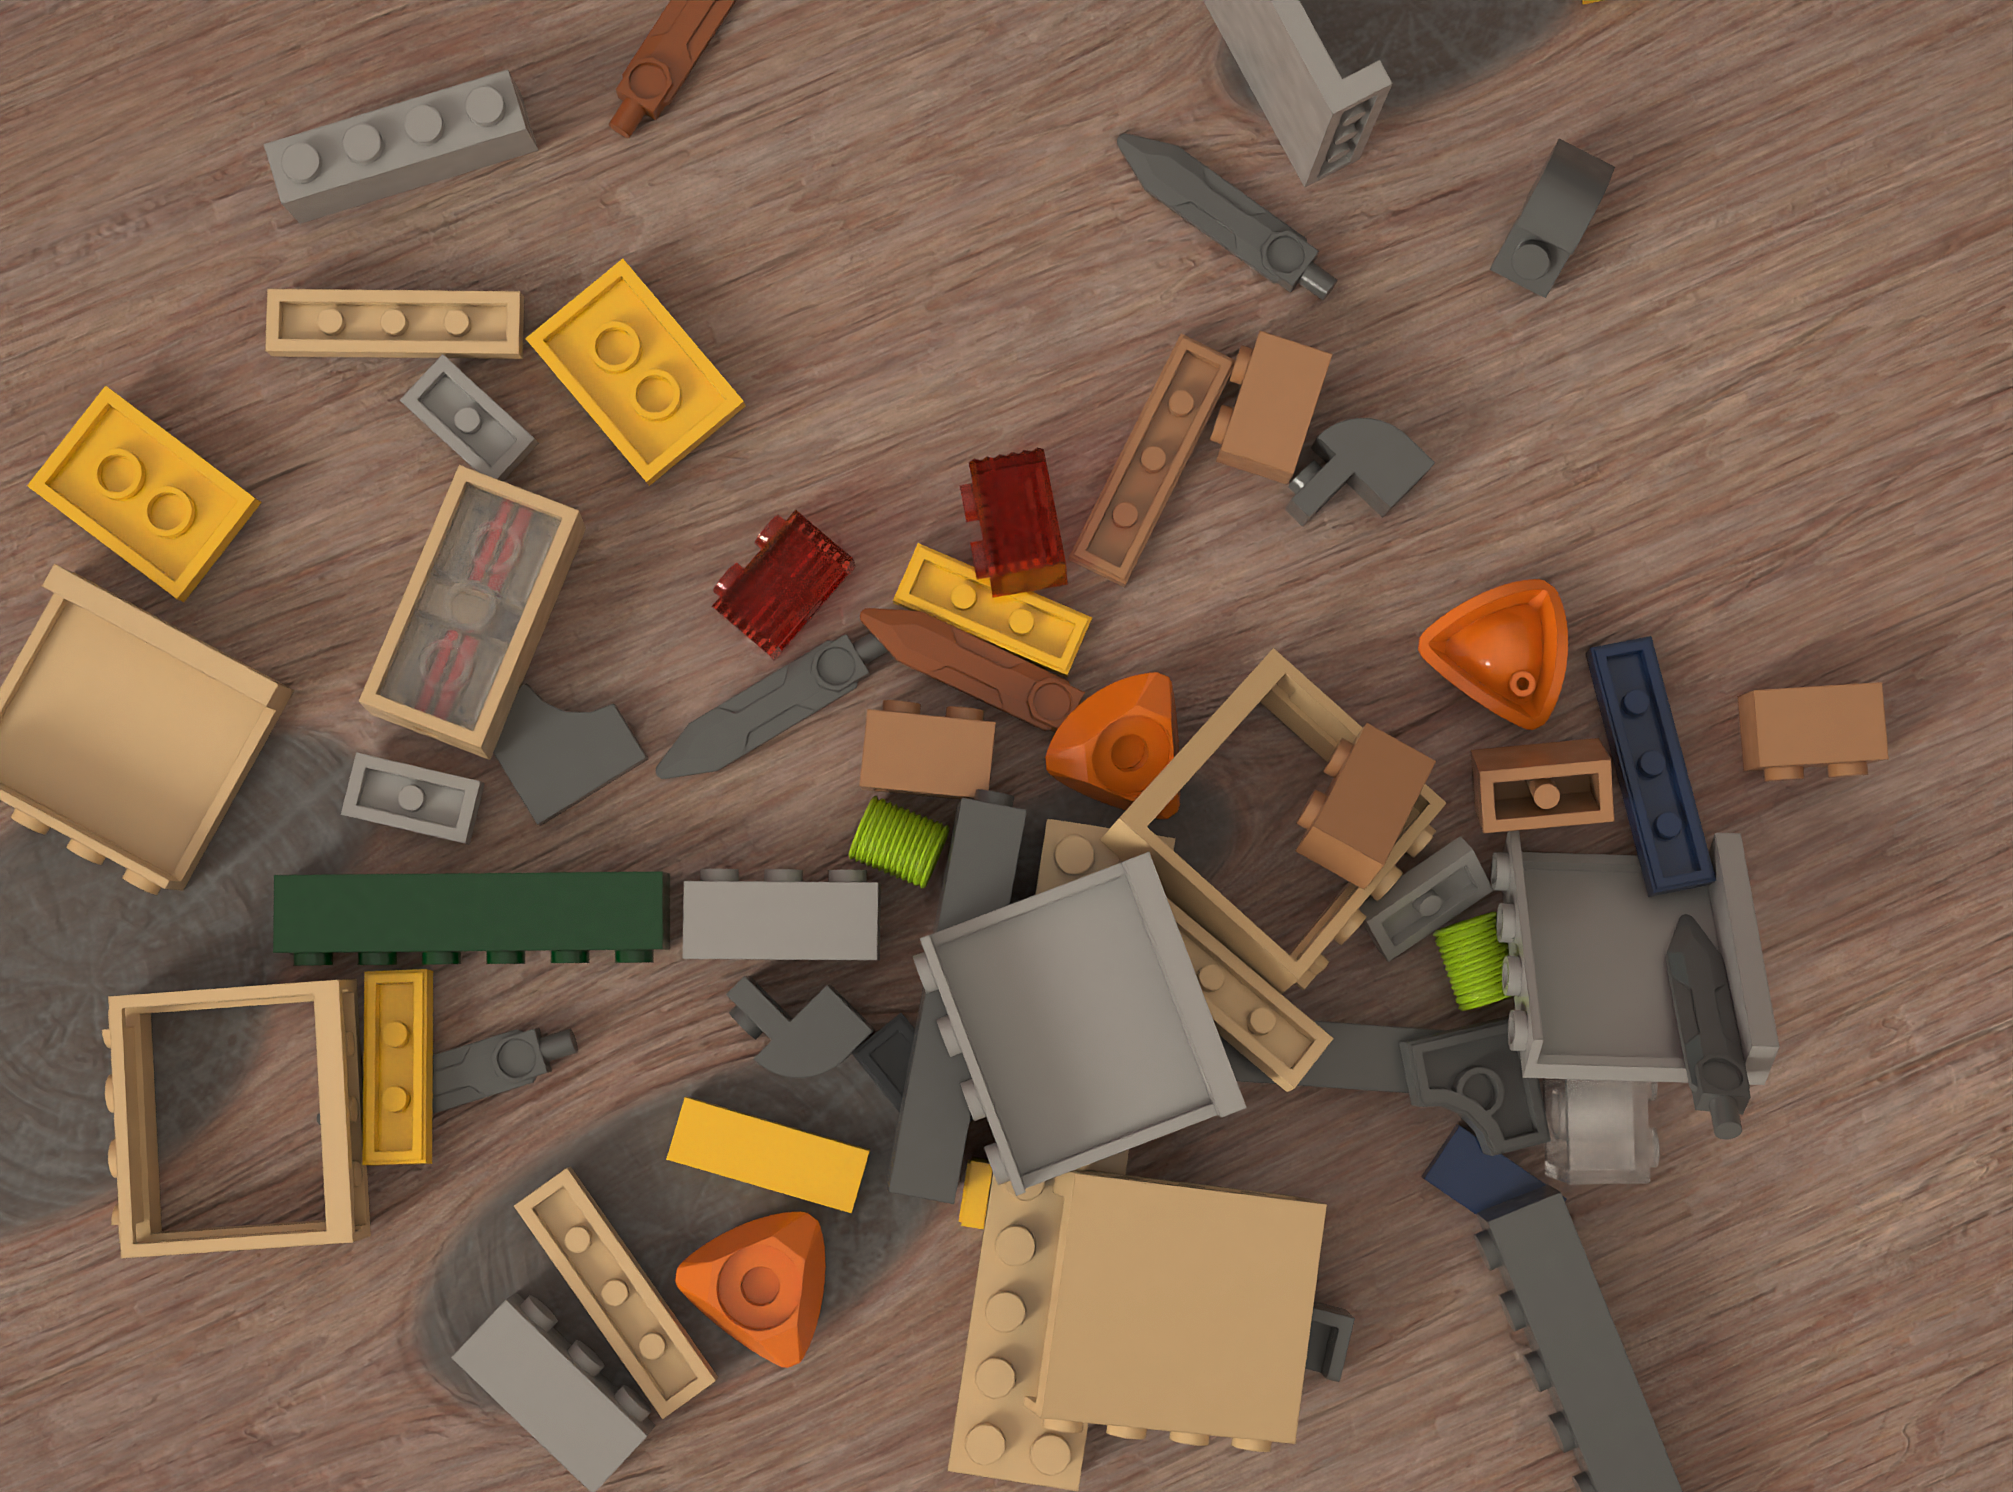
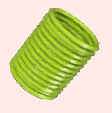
M876 795L872 797L865 810L848 856L850 860L855 858L856 862L866 863L867 867L877 868L879 872L883 870L884 874L895 875L896 879L907 880L908 884L913 882L915 887L920 885L921 889H923L930 880L950 829L948 825L943 826L942 822H934L933 819L928 820L927 816L922 817L921 814L916 815L915 811L910 813L909 808L904 810L903 806L898 808V805H892L891 801L886 803L885 799H878Z
M1495 911L1446 926L1433 933V936L1436 937V946L1440 947L1438 952L1442 953L1440 958L1444 959L1442 964L1446 966L1445 971L1448 972L1447 977L1450 978L1451 989L1455 990L1453 995L1457 996L1455 1001L1459 1004L1458 1009L1461 1011L1474 1009L1511 997L1505 996L1503 993L1502 968L1504 957L1509 956L1508 943L1498 942L1496 930L1497 912Z

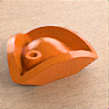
M1528 579L1504 584L1463 602L1440 617L1419 637L1418 651L1421 657L1438 673L1470 698L1507 721L1524 729L1534 730L1543 726L1550 718L1558 701L1565 677L1568 657V628L1563 603L1555 587L1545 580Z
M1158 672L1138 674L1116 681L1088 697L1068 715L1053 736L1045 756L1048 773L1062 784L1085 796L1113 807L1127 810L1179 753L1177 713L1172 681L1168 676ZM1180 791L1156 816V819H1169L1178 812L1180 807Z
M801 1211L774 1214L747 1222L719 1235L689 1255L678 1266L675 1283L678 1289L694 1306L735 1340L780 1367H792L799 1364L805 1357L820 1315L826 1269L825 1245L821 1226L818 1220L809 1213Z

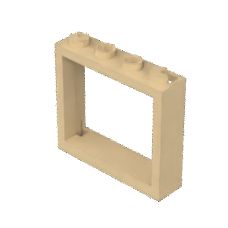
M1273 648L1119 817L1100 841L1122 861L1150 852L1166 897L1282 994L1293 984L1305 990L1315 976L1324 970L1329 960L1321 953L1333 939L1339 945H1342L1359 928L1367 917L1359 910L1360 906L1369 896H1372L1376 901L1380 900L1398 881L1403 872L1395 864L1405 852L1414 858L1433 839L1436 830L1429 824L1446 805V802L1425 784L1385 865L1365 890L1348 882L1288 954L1147 827L1259 702L1326 762H1328L1341 738L1353 743L1363 729Z
M357 979L108 996L109 1029L102 1030L105 1045L111 1048L112 1074L106 1080L105 1100L108 1110L114 1113L115 1139L111 1141L108 1150V1164L111 1175L117 1178L118 1204L113 1209L111 1225H118L121 1258L353 1243L371 1236L367 1166L362 1165L363 1084ZM314 1001L326 1220L162 1231L151 1013Z

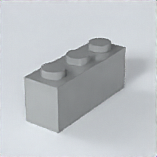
M700 869V881H684L682 959L880 960L881 884L878 882H867V870H828V882H803V870L764 869V881H739V869Z
M516 1292L493 1312L451 1358L590 1492H596L656 1426L647 1418L651 1413V1409L633 1389L623 1385L618 1390L603 1376L600 1371L605 1367L604 1363L586 1344L576 1340L571 1345L555 1330L553 1326L558 1320L546 1305L532 1295H529L524 1300Z

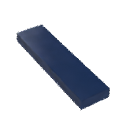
M1648 636L1590 648L1585 655L1648 897L1711 885L1716 881L1652 637Z

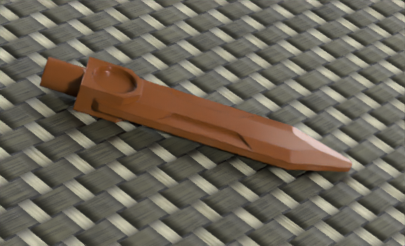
M670 0L622 74L623 79L616 88L617 96L623 102L609 122V126L615 132L625 138H630L645 114L657 120L664 107L671 103L737 0Z
M865 608L860 613L861 622L898 662L1042 731L1050 730L1056 733L1068 715L1080 705L1085 693L1071 686L1069 681L923 611Z

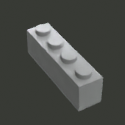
M508 69L264 144L281 204L300 224L539 151L521 92Z

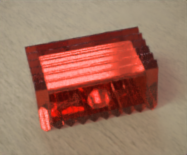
M1037 447L1033 451L1023 450L1020 453L1011 452L1007 456L999 454L994 458L987 456L982 460L975 458L969 462L971 483L959 486L966 523L978 521L982 540L970 542L976 580L989 578L992 598L1068 585L1066 560L1044 449Z
M797 510L787 520L780 515L775 516L764 527L754 542L761 549L745 568L739 563L731 566L713 589V592L719 596L712 605L713 609L773 661L796 638L798 633L856 567L854 559Z

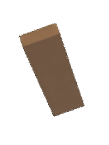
M1180 334L1068 560L1125 588L1232 374L1236 360L1188 336Z

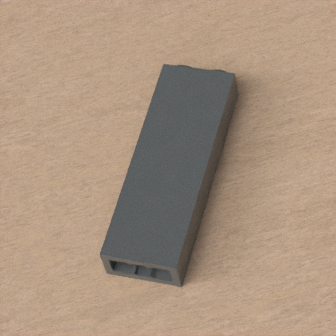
M976 789L974 798H962L958 803L933 934L1010 905L1027 813L1025 809L1013 807L1014 796ZM923 987L886 1186L890 1193L954 1204L971 1116L960 1083L972 1079L963 1053L950 1058L936 1019L944 1017L948 1013L939 989L926 994Z

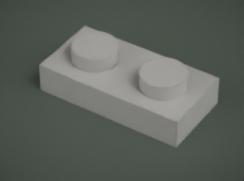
M443 354L400 399L410 411L479 473L500 481H504L539 444L531 434Z
M356 752L341 815L470 845L485 783Z
M1459 836L1402 875L1380 900L1376 901L1372 896L1365 900L1359 910L1367 916L1363 924L1374 945L1389 962L1488 895L1493 889L1474 850Z

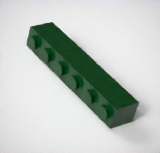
M663 871L274 875L273 953H294L293 966L333 965V953H358V965H397V952H422V965L461 964V952L486 951V964H525V951H551V963H590V950H615V963H654V950H670V873Z

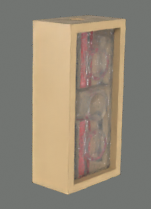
M459 465L359 699L364 708L373 716L490 760L518 689L522 685L585 533L586 527L580 511Z

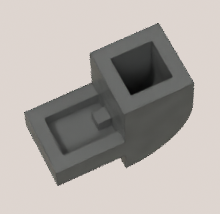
M1559 138L1534 182L1524 206L1497 253L1490 270L1546 298L1593 218L1609 185L1615 167Z
M1372 418L1344 420L1330 426L1317 436L1311 449L1327 464L1322 468L1313 460L1289 484L1288 488L1295 496L1290 500L1285 510L1303 527L1347 483L1383 518L1427 474L1435 462L1404 432L1387 422Z
M744 976L726 994L736 1004L729 1012L731 1017L755 1040L763 1032L771 1039L753 1059L765 1069L781 1076L806 1078L825 1073L847 1059L876 1030L831 984L826 985L794 1018L751 976Z

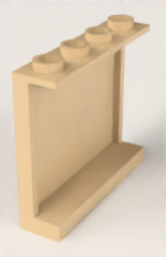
M54 564L42 587L54 594L0 688V800L15 808L11 815L14 821L44 835L47 834L50 827L71 838L66 847L67 849L99 865H102L107 857L127 868L122 877L124 880L146 892L158 895L161 888L183 891L294 690L79 574Z
M1075 1169L1055 1177L1053 1193L1064 1197L1038 1392L1037 1397L1025 1396L1023 1406L1043 1419L1044 1428L1066 1433H1081L1083 1431V1423L1107 1425L1106 1433L1127 1439H1146L1147 1429L1170 1431V1440L1197 1446L1209 1445L1210 1436L1232 1438V1446L1257 1452H1270L1272 1442L1295 1444L1327 1204L1300 1196Z

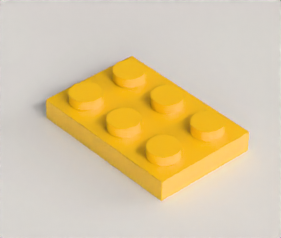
M623 258L525 338L649 486L746 407L742 398Z
M107 386L101 390L27 485L162 589L182 602L186 601L262 503Z

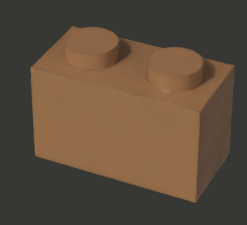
M1259 331L1253 348L1241 345L1229 380L1241 385L1234 408L1221 405L1210 441L1221 444L1216 462L1288 485L1294 474L1333 354L1263 331Z
M1882 682L1753 690L1737 696L1743 770H1764L1765 782L1804 779V768L1828 766V778L1868 775L1867 764L1889 759Z
M883 700L882 711L867 709L859 784L862 790L957 800L974 798L976 789L990 790L996 722L983 721L984 710L948 706L946 707L945 717L920 715L921 704L898 700Z
M1368 723L1365 724L1353 743L1341 738L1323 770L1324 773L1333 777L1325 794L1317 789L1313 791L1296 824L1305 828L1306 831L1295 851L1365 890L1385 865L1436 761Z
M1599 738L1471 750L1475 812L1483 833L1614 822L1611 759Z

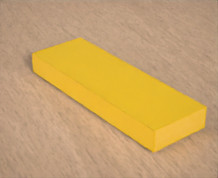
M920 543L915 548L893 599V603L912 611H923L1006 652L1064 677L1068 676L1092 621V617Z
M429 969L364 971L362 1165L432 1164L433 971Z
M686 1096L684 1097L666 1160L852 1214L870 1149Z

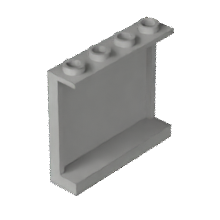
M1203 0L1304 188L1359 160L1393 84L1381 61L1379 60L1342 79L1299 0Z
M1519 830L1508 831L1503 852H1494L1492 856L1491 884L1494 891H1502L1503 903H1500L1498 906L1496 920L1498 942L1508 943L1509 956H1505L1503 961L1502 987L1505 996H1514L1515 1010H1511L1509 1014L1508 1043L1511 1051H1520L1523 1078L1688 1083L1665 960L1679 918L1684 914H1688L1697 921L1723 957L1749 1085H1765L1779 1049V1042L1741 833L1714 834L1709 850L1716 878L1714 883L1648 897L1638 855L1522 852Z
M1150 852L920 938L924 952L913 956L918 974L926 994L939 989L948 1015L936 1019L950 1058L963 1053L972 1079L960 1083L974 1121L987 1117L996 1141L984 1147L997 1184L1000 1185L1011 1181L1016 1196L1026 1193L1025 1189L1164 1135L1217 1115L1222 1118L1247 1108Z

